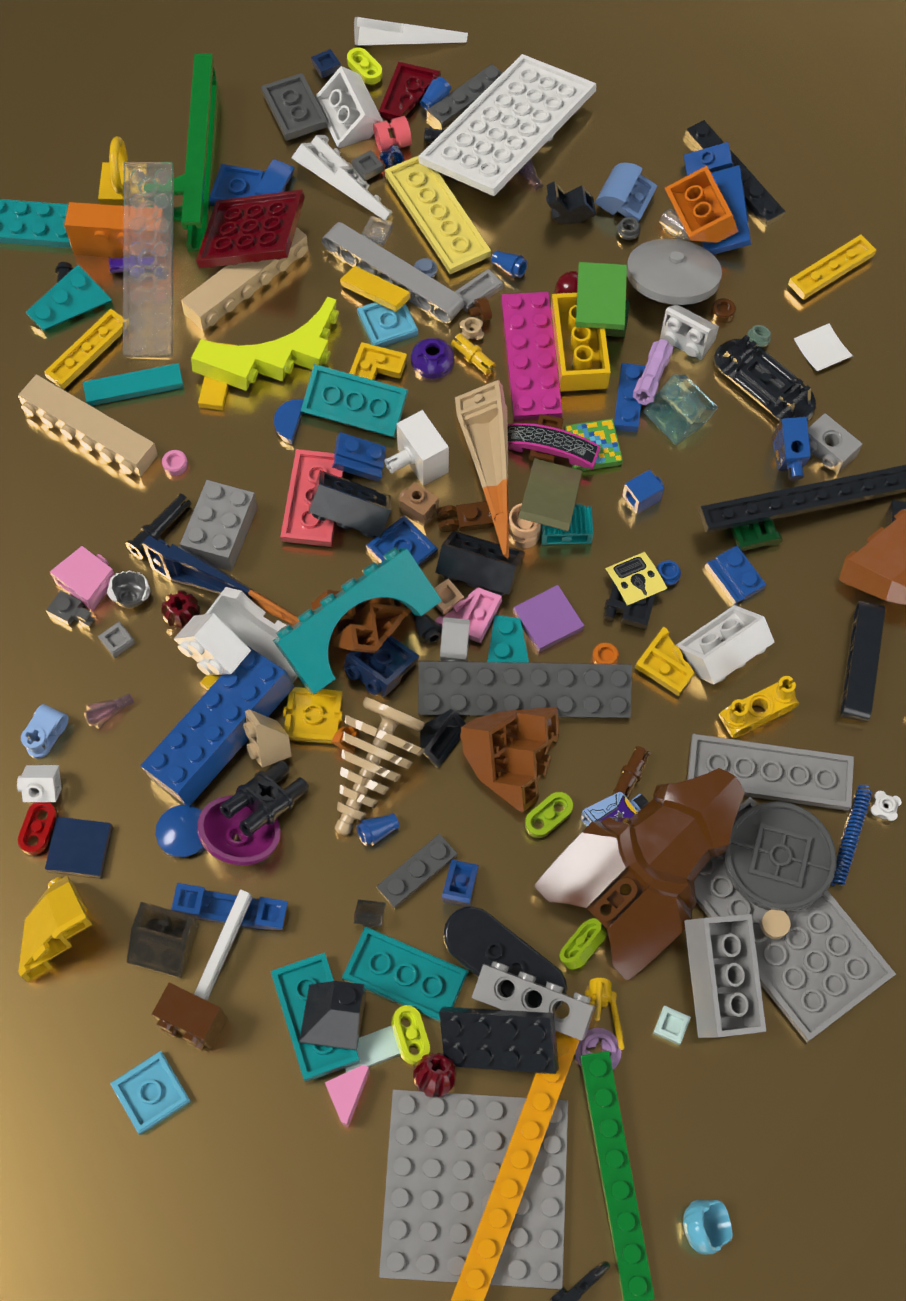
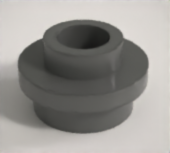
M626 217L618 224L617 233L623 239L633 240L639 236L641 228L635 218Z

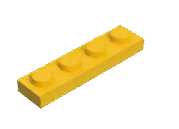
M859 235L790 278L788 285L804 300L873 257L876 249L862 235Z
M112 309L107 311L44 371L45 376L64 390L130 327L128 320Z

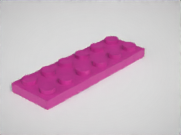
M549 292L501 294L513 421L538 420L539 414L562 418Z

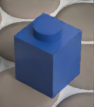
M648 470L625 483L622 496L634 512L638 514L661 501L664 485L658 476L655 477L651 470Z

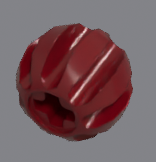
M178 591L175 595L170 593L166 596L167 602L162 603L161 613L164 615L163 620L169 626L175 625L176 629H183L193 616L200 614L198 600L192 594L187 595L185 591Z
M429 1053L422 1056V1059L416 1063L413 1070L415 1086L430 1098L433 1095L437 1097L446 1095L456 1082L457 1073L455 1065L451 1059L444 1057L442 1053Z

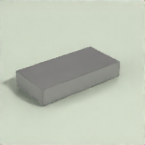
M487 269L455 292L463 299L465 304L463 309L468 313V309L475 307V299L483 296L489 299L503 289L504 283Z

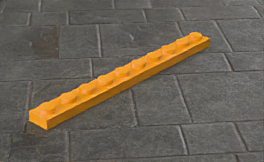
M556 1031L559 1069L556 1074H535L451 1301H484L580 1041L579 1039Z

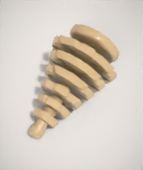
M368 697L364 698L363 707L381 716L382 720L378 729L345 715V724L375 736L371 744L344 732L343 741L367 751L368 754L365 759L342 749L341 758L362 767L359 774L341 767L340 776L355 782L353 788L341 784L339 786V793L348 797L346 804L339 801L337 803V810L342 812V815L335 825V830L342 835L350 834L354 819L362 820L366 816V813L360 810L362 804L373 808L378 800L366 795L368 789L381 794H385L389 787L373 780L375 773L395 782L402 776L379 765L382 758L407 769L414 763L387 751L388 744L391 743L418 756L425 751L423 748L393 736L396 727L399 725L420 731L425 724L423 721Z

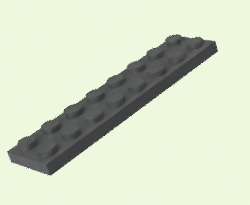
M419 661L418 714L441 715L452 709L458 715H489L501 711L557 707L558 717L631 718L632 664Z

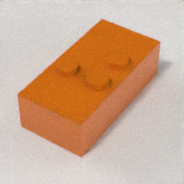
M69 202L64 227L74 255L130 258V255H136V257L157 256V261H166L170 235L163 209Z

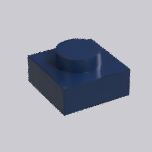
M331 49L311 57L312 64L321 78L335 73L341 67V63Z

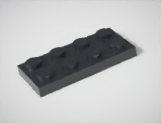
M442 1007L439 1011L444 1057L451 1059L455 1067L556 1074L559 1069L554 1013Z

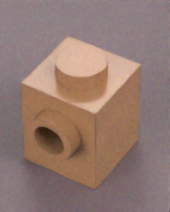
M415 482L409 489L405 488L398 499L400 513L422 527L426 526L439 508V498Z

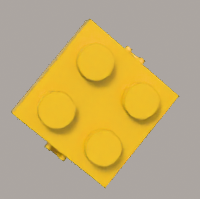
M294 687L289 693L287 707H284L283 718H285L284 730L289 735V740L333 744L332 739L339 730V724L342 723L343 691L321 689L316 694H312L306 688Z

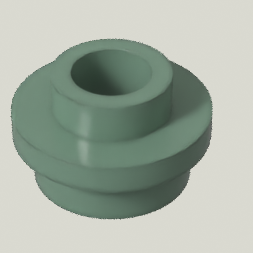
M755 325L747 333V336L750 337L749 341L752 342L754 340L758 347L767 346L771 341V332L765 326Z

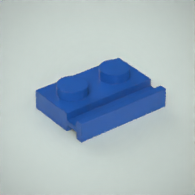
M340 432L336 439L332 468L379 482L382 478L381 472L384 466L386 446Z
M738 546L729 549L717 556L716 559L706 563L705 567L733 605H737L738 602L750 598L766 587V583Z

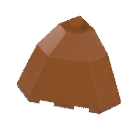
M902 509L894 516L896 520L885 529L880 527L866 539L868 543L858 552L853 550L845 557L839 580L885 601L906 605V509Z
M326 590L311 603L312 611L321 606L320 601L331 593L335 596L340 591ZM388 597L363 601L341 617L331 634L329 645L351 651L375 653L411 610L403 603Z
M547 707L501 711L475 718L462 726L460 738L463 744V753L479 780L518 811L524 812L537 802L540 794L538 782L540 776H546L551 756L547 754L551 742H557L559 736L558 708Z

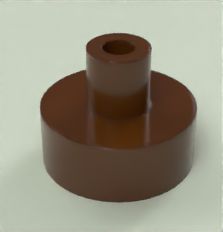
M483 296L475 299V307L468 309L469 316H478L482 322L491 320L492 312L487 298Z

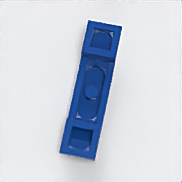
M177 883L171 911L189 917L225 924L237 895L207 891L205 887ZM260 897V899L252 898L240 927L283 930L288 901Z

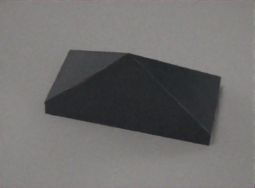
M452 709L425 723L423 729L420 730V748L425 749L423 754L437 768L440 767L460 740L461 727L466 724Z

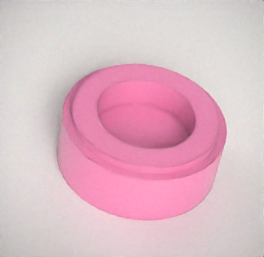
M171 450L163 456L162 465L167 474L177 476L186 471L188 461L182 451Z

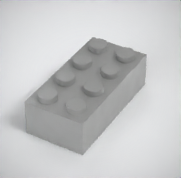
M752 914L684 920L698 1038H718L766 1032Z

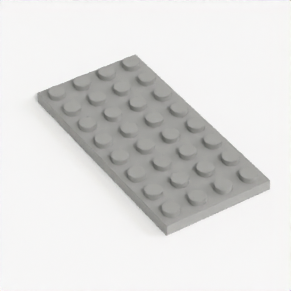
M751 797L740 804L735 820L746 810L757 805ZM723 854L718 857H712L694 881L696 902L708 918L752 914L760 984L806 1043L896 975L828 890L810 906L797 911L785 912L791 923L789 931L780 939H771L762 932L760 926L762 917L769 910L752 904L734 888L725 870Z

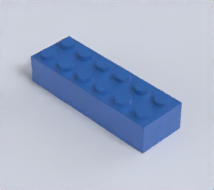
M250 648L249 654L232 674H222L140 765L155 783L187 807L195 801L249 739L243 726L246 723L245 711L250 709L268 717L295 687L285 670L252 648Z

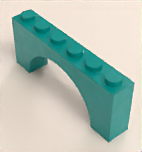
M395 547L384 555L385 560L377 565L374 562L362 571L364 573L363 576L357 580L355 578L348 580L341 586L343 590L335 596L333 593L327 595L320 601V607L314 611L308 609L298 617L299 622L292 627L288 624L276 633L278 637L273 642L310 693L316 694L336 679L331 671L328 660L329 641L336 624L351 608L369 599L388 597L406 605L414 615L422 616L442 601L407 548H400L398 550Z

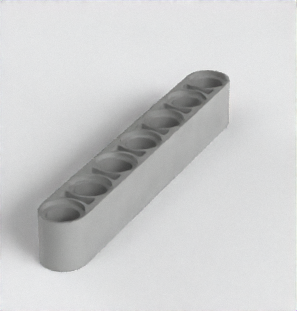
M337 222L322 238V244L328 251L352 266H357L409 291L411 298L408 301L444 323H450L465 305L463 299L456 292L341 222Z

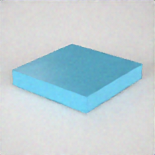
M376 302L357 308V314L372 345L385 347L419 335L418 328L406 303L397 312Z
M159 1051L110 1083L139 1135L191 1102L162 1051Z

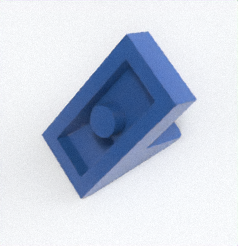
M451 860L442 893L443 903L462 907L471 906L479 865Z

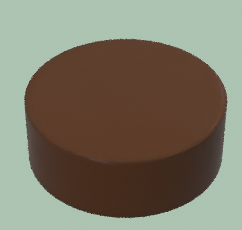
M726 298L716 300L711 309L712 317L721 323L731 321L736 312L735 304Z

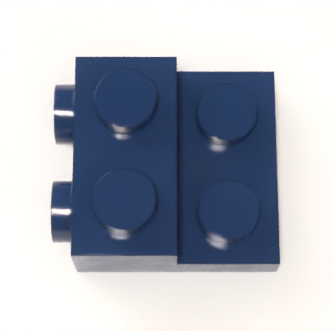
M390 635L375 653L350 651L346 655L343 668L350 679L356 680L358 678L362 681L369 693L372 695L379 694L384 698L400 683L401 677L418 662L419 655Z

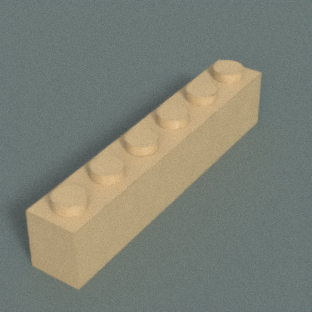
M296 227L288 258L225 266L181 300L184 314L202 331L209 326L215 325L218 319L226 313L233 311L243 300L250 298L256 290L268 284L278 273L285 271L295 260L302 258L309 250L307 235Z
M37 374L18 394L22 404L21 408L28 415H36L48 427L52 428L54 426L58 428L67 438H75L80 441L81 445L87 450L92 451L93 449L106 461H114L128 474L134 473L141 477L158 457L155 444Z

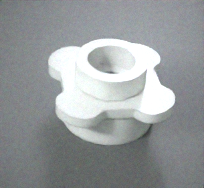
M884 791L876 792L874 796L876 801L871 807V813L881 819L896 820L898 817L896 813L897 808L902 803L901 799L898 796L886 795Z

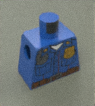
M807 417L781 419L772 435L778 470H788V477L791 481L803 479V468L811 455Z

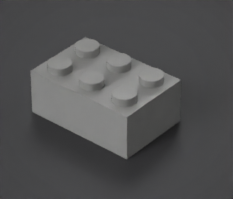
M206 480L181 540L180 547L188 549L217 568L232 571L258 508L255 493Z

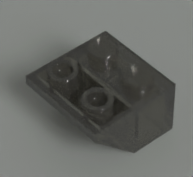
M141 902L131 928L127 963L181 979L200 924L195 916Z

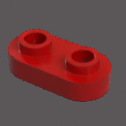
M34 802L27 811L18 835V845L28 855L40 854L48 844L57 818V811L50 802ZM48 813L46 819L39 820L41 814ZM37 838L38 843L34 846H31V840Z

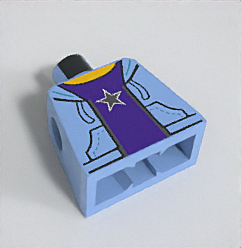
M618 792L584 809L581 820L588 826L592 821H602L607 817H631L644 807L648 801L642 794H638L629 801L622 792Z

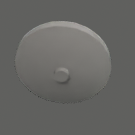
M657 239L645 242L631 252L627 263L628 280L638 292L655 301L674 305L694 304L708 299L718 290L722 276L721 265L712 253L697 244L679 239Z

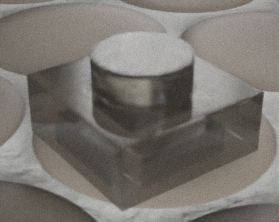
M358 899L354 913V924H362L366 927H382L386 903Z

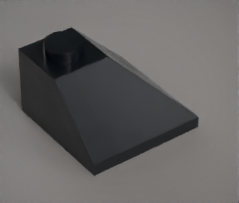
M330 981L309 985L299 1043L357 1051L366 999L364 984Z

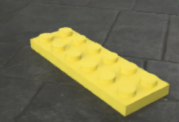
M418 156L385 169L386 178L449 274L491 257L490 248L438 171L419 164Z

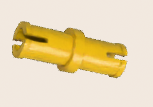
M462 333L455 336L458 340L457 342L454 339L452 340L451 345L465 356V360L477 366L486 376L492 372L489 368L495 369L496 363L482 352L481 347L473 345Z

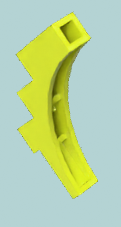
M327 297L320 310L306 324L293 333L277 340L255 345L237 346L218 344L200 339L191 357L192 371L247 391L250 383L256 381L258 373L283 382L286 374H291L294 364L313 370L314 364L326 365L330 357V351H328L329 327L331 323H336L339 311L336 310L337 300Z

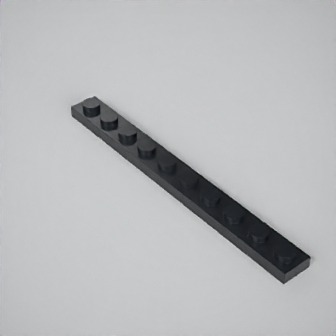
M906 465L700 506L698 512L706 533L904 493L906 492Z

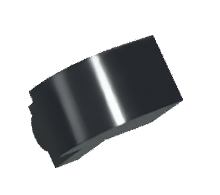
M555 181L547 185L548 195L546 196V201L552 209L554 221L561 224H575L596 216L594 197L583 185L567 193Z

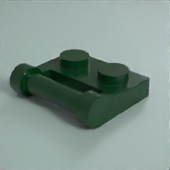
M773 520L763 521L767 533L762 535L758 523L731 528L739 549L745 551L781 543L783 538L781 533L777 532Z

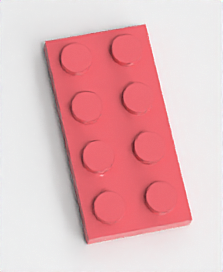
M296 449L280 536L281 542L332 546L335 521L329 519L323 521L313 517L312 513L309 512V503L320 470L343 478L344 471L332 468L334 453Z

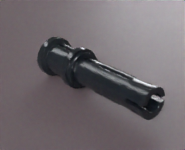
M180 493L150 525H143L140 529L141 532L133 540L126 542V546L131 553L143 559L146 555L142 542L148 536L156 540L161 539L160 535L192 505L190 500L184 501L187 497Z

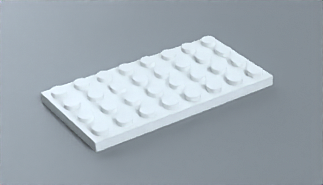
M522 54L418 156L419 164L495 196L596 92V83Z

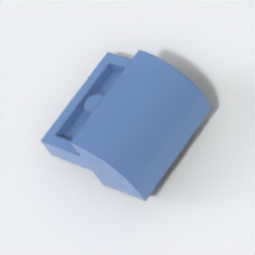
M619 163L612 169L594 203L612 215L618 211L625 217H632L639 221L658 185L640 174L643 169L642 167L632 163Z

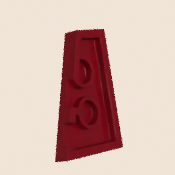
M398 61L379 109L381 118L392 120L397 117H406L422 99L432 80L441 77V71Z

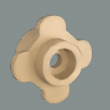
M468 317L460 322V328H462V334L468 340L475 338L477 340L483 339L482 320Z

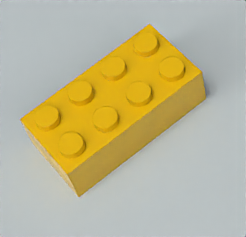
M577 293L552 294L551 318L560 392L608 389L611 371L605 329L575 327Z

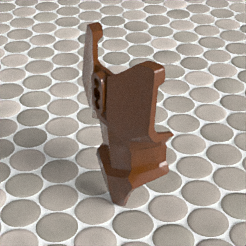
M717 768L709 773L686 781L657 785L653 799L633 816L607 817L602 821H592L546 870L535 884V889L549 902L572 904L587 908L607 928L611 944L612 965L625 979H631L685 930L684 920L692 919V910L696 905L694 881L712 857H718L728 850L734 821L745 794L741 783L733 774ZM623 884L631 886L632 890L629 894L621 893L620 887ZM603 904L611 905V912L608 915H604L600 911V907Z

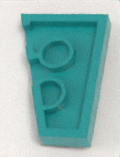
M77 265L30 307L26 314L42 331H46L69 321L73 317L92 311L103 304L106 305L112 302V299Z

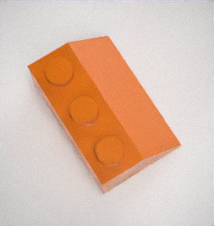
M707 166L665 187V191L690 240L718 243L739 232L734 217Z

